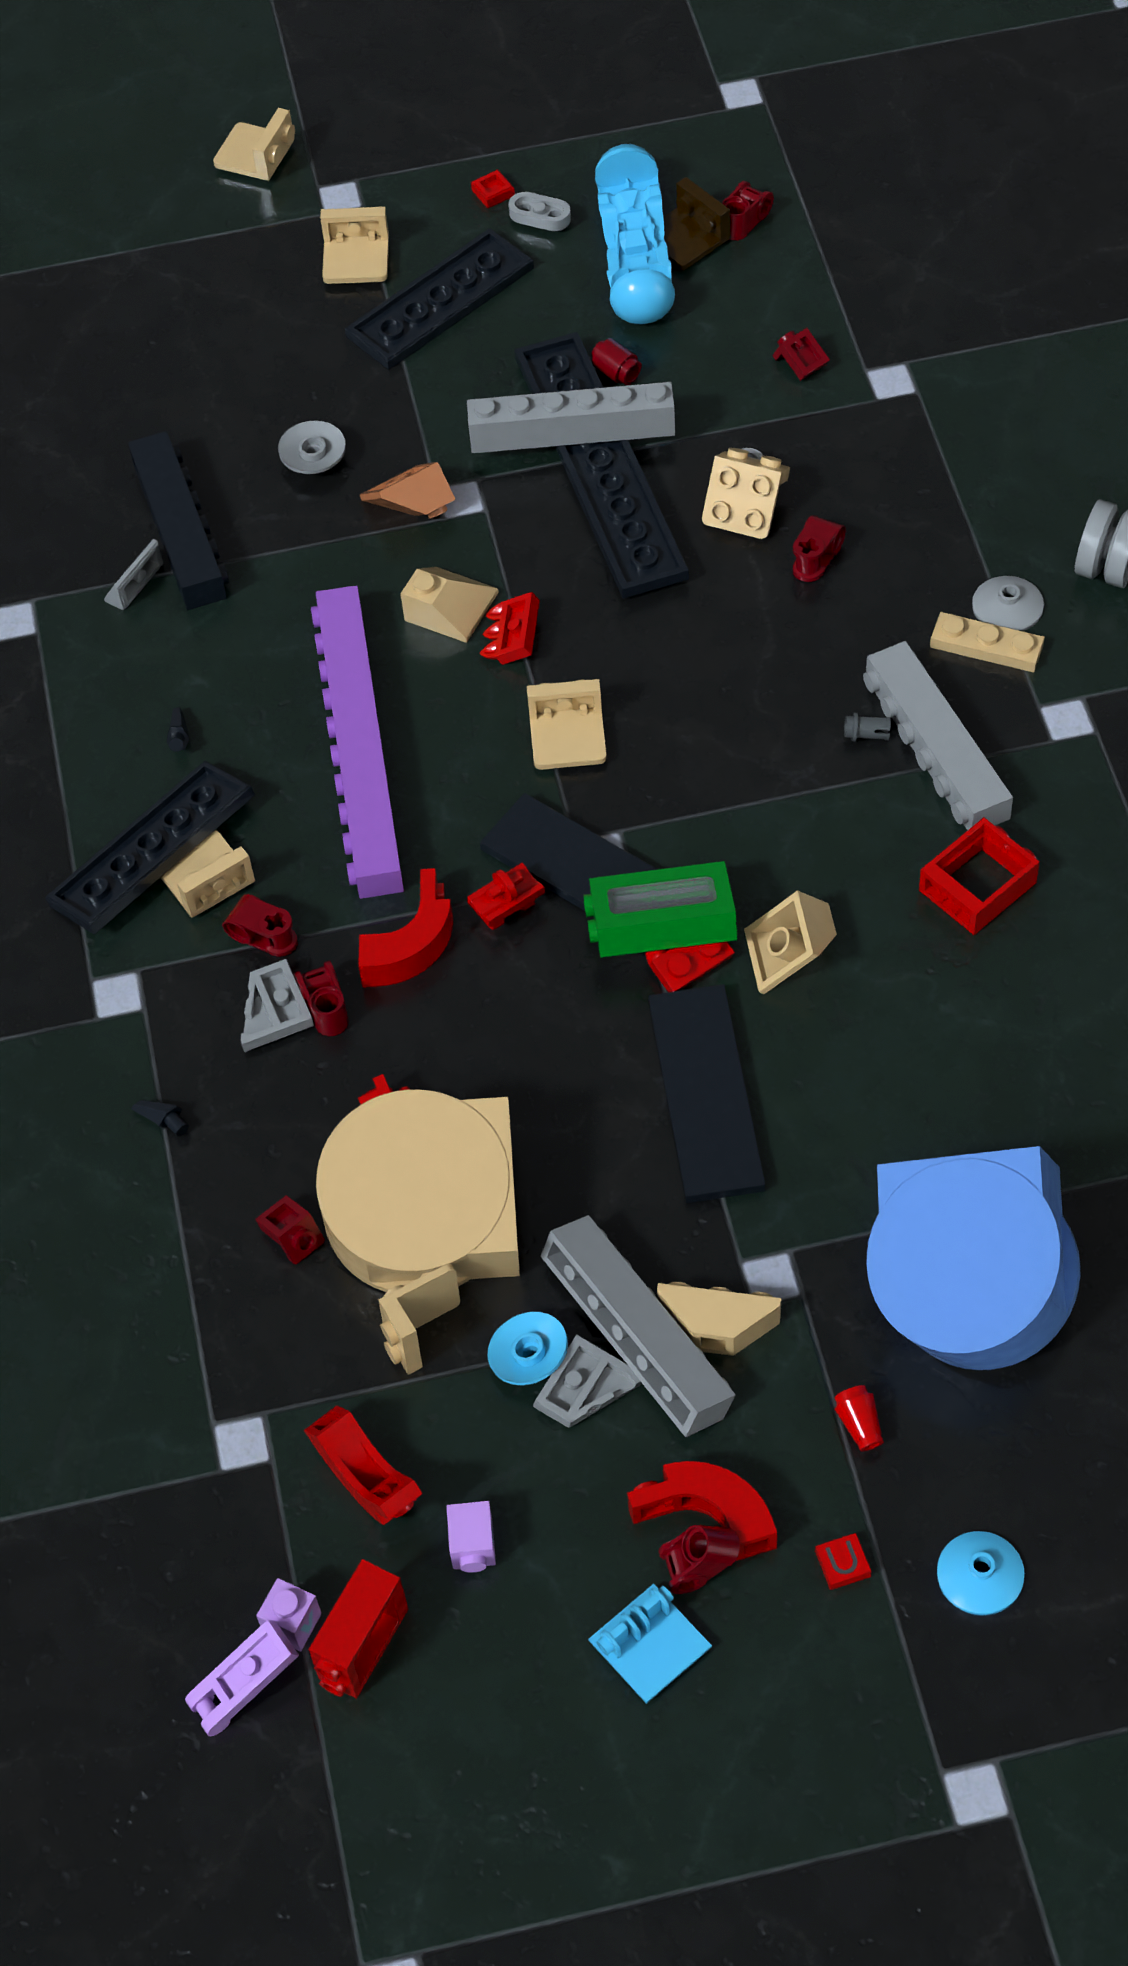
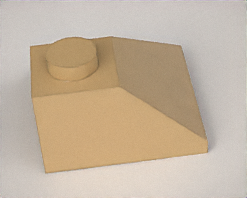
M438 567L418 568L401 592L404 620L467 643L498 595V588Z
M797 890L744 929L759 992L762 994L767 993L814 960L837 935L829 903Z

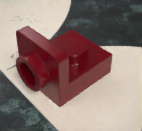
M808 328L797 334L793 330L785 334L778 340L779 347L772 355L776 361L784 357L800 381L821 369L830 361Z
M287 1195L255 1219L260 1229L283 1248L288 1259L293 1264H298L325 1241L311 1214Z

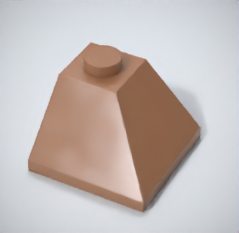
M438 462L416 465L359 494L364 502L415 516L428 515L429 519L448 510L446 504L456 500Z

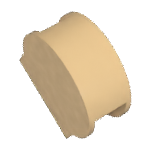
M401 1090L375 1097L358 1106L341 1120L327 1139L322 1150L317 1168L316 1189L329 1242L337 1257L353 1275L366 1284L384 1292L398 1285L405 1286L419 1279L423 1273L434 1271L446 1264H452L456 1270L458 1286L468 1282L470 1279L520 1276L508 1097L459 1100L435 1091Z

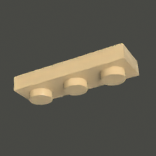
M940 612L931 636L930 648L1034 673L1045 637Z

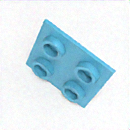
M654 1583L588 1639L646 1704L712 1648V1645L672 1604L671 1601L674 1598L669 1590L664 1586L658 1589Z

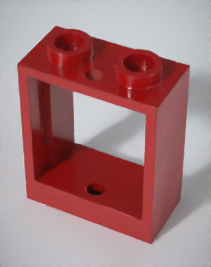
M983 817L921 869L919 891L972 935H975L1037 883L1040 861L1037 860L1031 850L1022 848L1013 841L1002 827L993 825ZM981 850L1014 875L984 902L951 877L955 871Z
M364 1559L359 1563L308 1649L319 1680H321L320 1685L328 1692L342 1697L344 1693L356 1699L409 1610L400 1577Z

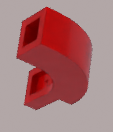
M435 868L420 869V906L415 917L406 926L389 933L359 935V971L363 987L387 986L409 980L429 968L444 952L453 930V913L451 899H445L444 883L437 882Z
M336 1405L304 1430L339 1481L356 1501L383 1526L391 1519L407 1513L413 1507L417 1498L423 1494L413 1479L395 1470L381 1456L350 1411Z
M697 1461L663 1465L664 1482H644L636 1486L633 1491L627 1493L628 1509L633 1524L676 1511L693 1510L707 1514L722 1527L731 1528L736 1532L740 1543L739 1555L736 1561L777 1549V1530L762 1497L747 1481L720 1466Z

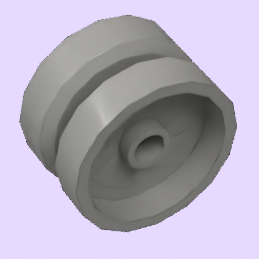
M1099 499L1096 501L1087 520L1078 548L1074 571L1076 575L1093 580L1104 567L1106 584L1124 588L1128 583V510L1123 513L1119 520L1117 504Z

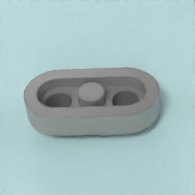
M520 192L513 195L509 200V215L516 223L549 231H559L566 228L571 222L570 206L561 199L531 192Z

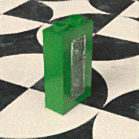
M725 861L589 878L590 894L583 895L586 917H594L593 920H588L590 943L598 942L600 958L737 940L736 911Z

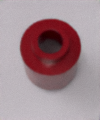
M613 338L599 341L592 351L593 366L618 384L621 382L625 385L631 384L641 371L642 364L638 361L637 355Z

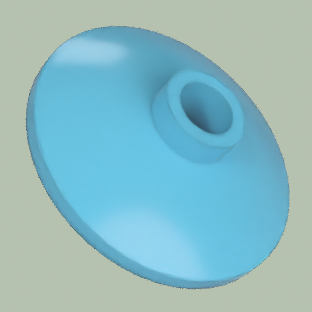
M543 1312L522 1313L507 1320L496 1330L488 1346V1362L495 1375L506 1383L513 1385L534 1384L550 1376L561 1365L567 1353L568 1337L564 1327L555 1317Z
M973 1531L957 1536L945 1546L939 1557L937 1578L944 1596L955 1607L974 1615H992L1007 1609L1020 1595L1024 1583V1566L1017 1550L1007 1540L993 1533ZM985 1562L990 1569L987 1572L981 1573L974 1568V1564Z

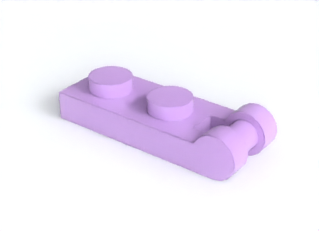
M267 1620L186 1696L185 1701L193 1712L200 1714L203 1719L201 1726L208 1736L217 1735L226 1729L230 1724L231 1718L289 1666L299 1654L278 1623L273 1620ZM215 1694L221 1701L217 1707L213 1703Z

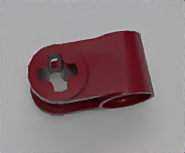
M741 181L736 189L722 201V204L730 209L729 240L745 238L761 220L766 218L774 201V194L772 192L759 191L751 187L749 182Z
M811 515L793 544V553L796 556L793 564V575L804 582H814L820 579L833 557L840 551L844 542L846 527Z
M244 894L222 924L224 931L235 941L258 948L272 956H287L296 949L298 944L297 935L291 929L293 924L290 913L283 908L266 903L254 895Z
M326 961L323 967L303 974L300 971L294 972V978L317 1031L325 1036H336L342 1033L347 1028L349 1020L344 997L331 961Z
M693 1525L675 1539L663 1544L658 1552L661 1559L666 1560L671 1577V1581L668 1584L670 1591L675 1594H684L703 1587L709 1579L728 1566H731L737 1560L740 1543L736 1532L731 1528Z

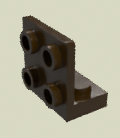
M687 177L676 183L677 208L663 217L664 241L667 245L668 259L680 270H686L730 239V209Z

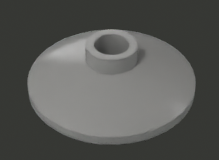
M306 421L294 425L282 435L278 444L279 457L283 464L289 469L303 474H316L331 469L343 458L346 450V442L342 432L336 426L323 421Z
M999 576L985 581L977 588L973 596L972 608L978 621L1025 631L1034 626L1041 618L1044 600L1040 591L1031 582L1015 576Z

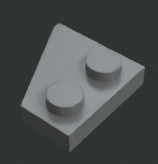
M286 959L250 972L248 984L249 998L246 1000L244 1012L246 1018L244 1033H241L240 1039L244 1052L314 1026L311 1014Z
M576 1335L567 1349L563 1362L551 1374L536 1398L533 1407L570 1428L636 1389L642 1382L628 1364Z

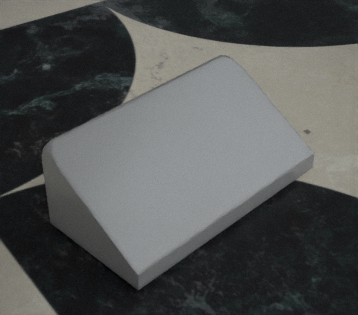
M153 539L114 584L104 598L106 603L122 610L126 609L160 569L163 561L157 540Z

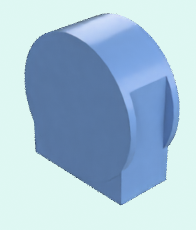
M1040 1146L877 1165L879 1214L869 1237L867 1274L875 1302L888 1322L898 1332L931 1356L952 1366L964 1369L992 1370L1007 1367L1029 1358L1045 1347L1058 1334L1067 1321L1075 1304L1080 1283L1079 1251L1071 1228L1062 1214L1060 1167Z

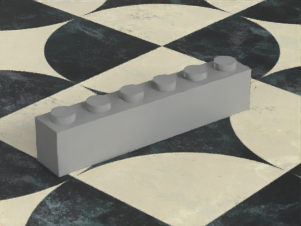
M671 382L467 400L472 453L675 436V413Z
M903 641L867 656L866 672L863 674L867 689L871 693H876L880 699L885 716L894 720L898 726V732L902 741L906 745L910 744L915 751L918 765L923 771L927 770L933 778V784L938 795L945 797L951 805L952 814L956 822L964 824L966 829L969 830L983 817L993 825L1009 820L1013 796L907 642Z
M589 1215L551 1230L541 1253V1258L626 1364L629 1365L630 1369L682 1434L688 1437L723 1420L736 1394L732 1391L728 1382L718 1374L705 1358L702 1350L696 1347L682 1330L678 1321L664 1308L652 1289L647 1287L632 1269L629 1261L614 1247L606 1233L596 1225Z

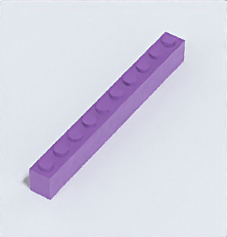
M358 586L316 591L317 606L311 607L314 628H321V633L315 634L318 655L324 654L325 656L324 661H318L321 682H328L329 688L322 689L325 710H332L333 716L326 717L329 738H336L337 745H331L330 750L333 767L340 766L341 770L340 774H334L337 796L344 795L345 803H339L338 807L341 825H348L349 832L342 833L345 854L353 855V862L346 863L350 885L357 884L360 899L404 892Z

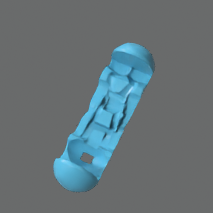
M621 144L605 152L595 169L599 211L602 218L605 241L608 246L607 262L609 270H607V277L610 284V304L616 315L622 320L633 324H648L666 315L672 308L675 298V288L671 279V261L668 259L667 245L664 241V219L661 188L658 182V166L654 157L644 148L634 144Z

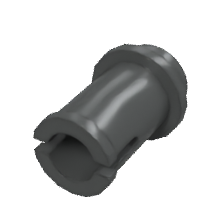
M853 712V716L845 717L844 737L851 738L852 742H856L857 738L884 739L889 741L890 717L858 716L857 712Z

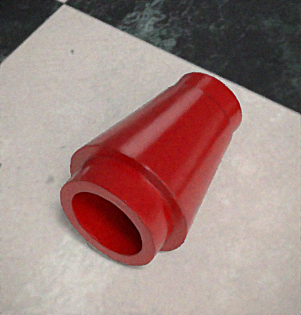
M865 1385L846 1389L834 1397L837 1404L834 1410L855 1443L858 1444L861 1452L874 1449L884 1443L881 1436L874 1394L868 1393Z

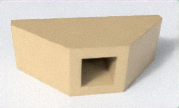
M683 1282L658 1283L657 1299L669 1314L678 1321L682 1330L702 1352L734 1356L780 1324L781 1298L773 1297L768 1293H735L724 1287H712L710 1289L694 1288Z

